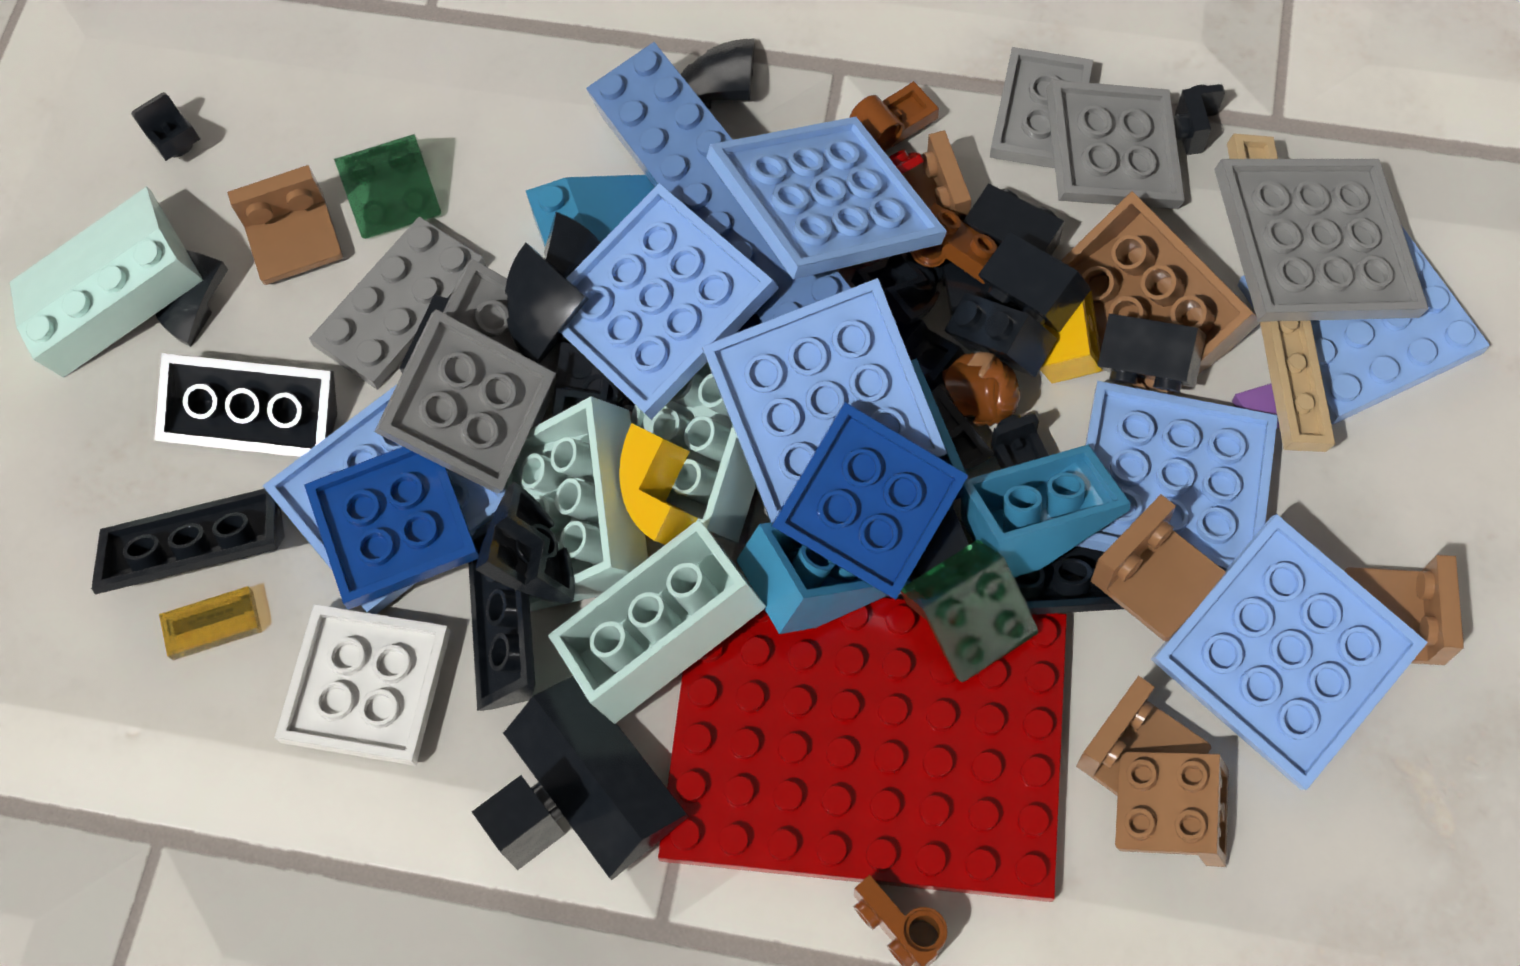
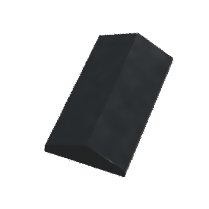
M161 353L155 440L302 456L333 433L338 415L334 371Z
M264 488L102 528L99 532L91 589L96 595L277 550L285 537L281 508Z
M492 520L478 528L472 536L478 554H480L484 538ZM476 559L468 562L477 711H484L529 701L536 682L529 595L505 586L475 570L478 561Z
M974 544V558L981 572V580L977 590L978 600L985 618L1124 609L1091 582L1098 559L1105 553L1103 551L1075 546L1040 570L997 582Z
M574 676L532 696L503 732L504 736L537 781L540 782L570 826L611 880L689 817L618 724L610 721L589 702Z

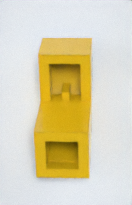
M631 423L620 458V488L627 512L636 526L652 540L666 545L698 519L666 502L690 451Z

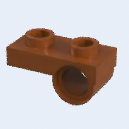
M913 81L883 101L877 95L864 98L854 107L850 118L857 117L885 152L938 119L939 108Z
M934 202L930 210L946 229V235L940 245L911 251L912 257L916 262L925 267H937L945 259H948L985 284L978 274L999 246L987 235L980 234L961 221L954 212L944 209Z
M870 875L854 888V897L858 901L853 906L855 911L870 929L874 930L877 926H880L892 940L887 945V948L902 966H930L935 962L937 955L943 949L948 933L947 924L939 912L929 907H919L913 909L905 916ZM918 922L929 923L937 932V941L928 947L916 945L909 935L911 926Z

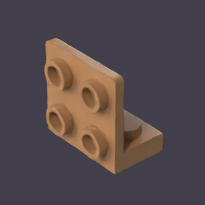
M946 131L931 133L928 136L927 152L922 154L924 162L902 175L929 209L935 202L942 208L954 212L963 221L970 211L971 197Z
M309 165L227 192L230 204L245 228L259 278L264 285L343 258L323 192Z
M1160 494L1098 559L1091 582L1163 641H1169L1193 614L1225 574V571L1173 531L1174 527L1169 522L1176 505Z
M1436 555L1422 571L1348 567L1344 570V572L1428 642L1411 663L1446 665L1464 648L1456 556Z
M1139 675L1084 750L1076 765L1077 768L1116 796H1118L1119 756L1122 752L1208 754L1211 750V745L1147 701L1155 686Z
M1122 752L1119 756L1116 848L1122 852L1198 855L1206 866L1226 867L1229 770L1220 754Z

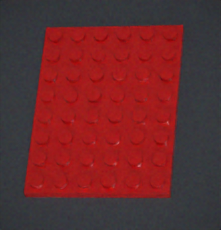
M881 598L817 628L779 634L765 609L682 673L667 789L689 817L660 840L659 861L851 882H862L870 875L880 885L1053 902L1055 898L1067 614L1055 613L985 618L980 606Z

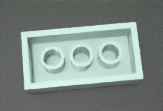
M698 519L548 636L589 702L616 724L759 614L766 606L722 546Z

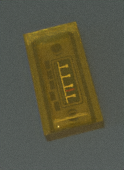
M249 586L159 614L167 656L172 660L262 632L254 593Z

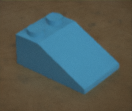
M646 175L565 177L526 190V195L545 247L555 212L567 215L581 223L601 243L655 187Z
M1089 444L966 479L961 488V522L997 582L1042 569L1128 512L1131 505Z
M773 522L758 525L736 560L751 587L765 604V611L779 634L817 628L888 596L771 527ZM910 577L908 578L907 582L905 583L902 589L908 587L911 584Z

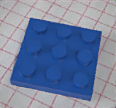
M844 402L771 524V527L896 600L969 475Z
M400 447L304 484L343 604L348 610L476 560L479 557L447 468L405 447Z

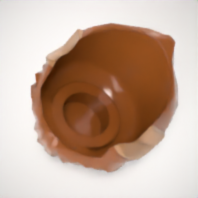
M988 352L963 354L949 368L942 371L944 386L950 394L953 403L965 418H974L973 423L975 425L984 426L987 424L990 427L994 424L998 425L1003 419L1016 412L1021 398L1016 374L1011 367L1000 361L995 354Z

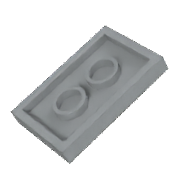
M1012 47L990 150V158L1055 168L1046 88L1052 80L1089 83L1093 60Z

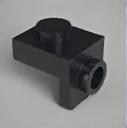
M1222 84L1210 86L1196 85L1182 90L1174 116L1176 138L1178 140L1182 139L1186 155L1203 153L1211 131L1208 116L1218 114L1225 94Z
M165 92L160 93L131 112L132 117L165 161L172 157L176 158L185 155L192 149L193 144L200 140L192 125L182 116Z
M1036 413L1024 417L1019 414L1009 416L999 422L997 427L994 428L990 447L1001 469L1049 456L1037 432L1039 419Z

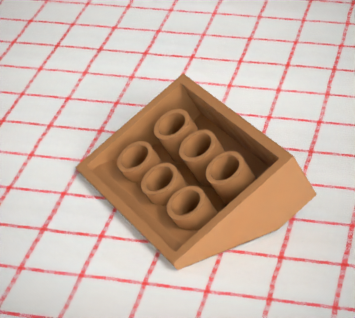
M1133 191L1061 260L1077 270L1091 288L1100 352L1109 313L1196 327L1207 335L1199 375L1231 351L1260 324L1257 321L1256 315ZM1137 378L1136 385H1132L1134 388L1170 395L1175 393L1154 388V380Z

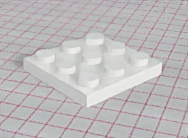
M313 604L274 738L284 744L416 766L451 633L450 629L446 625Z

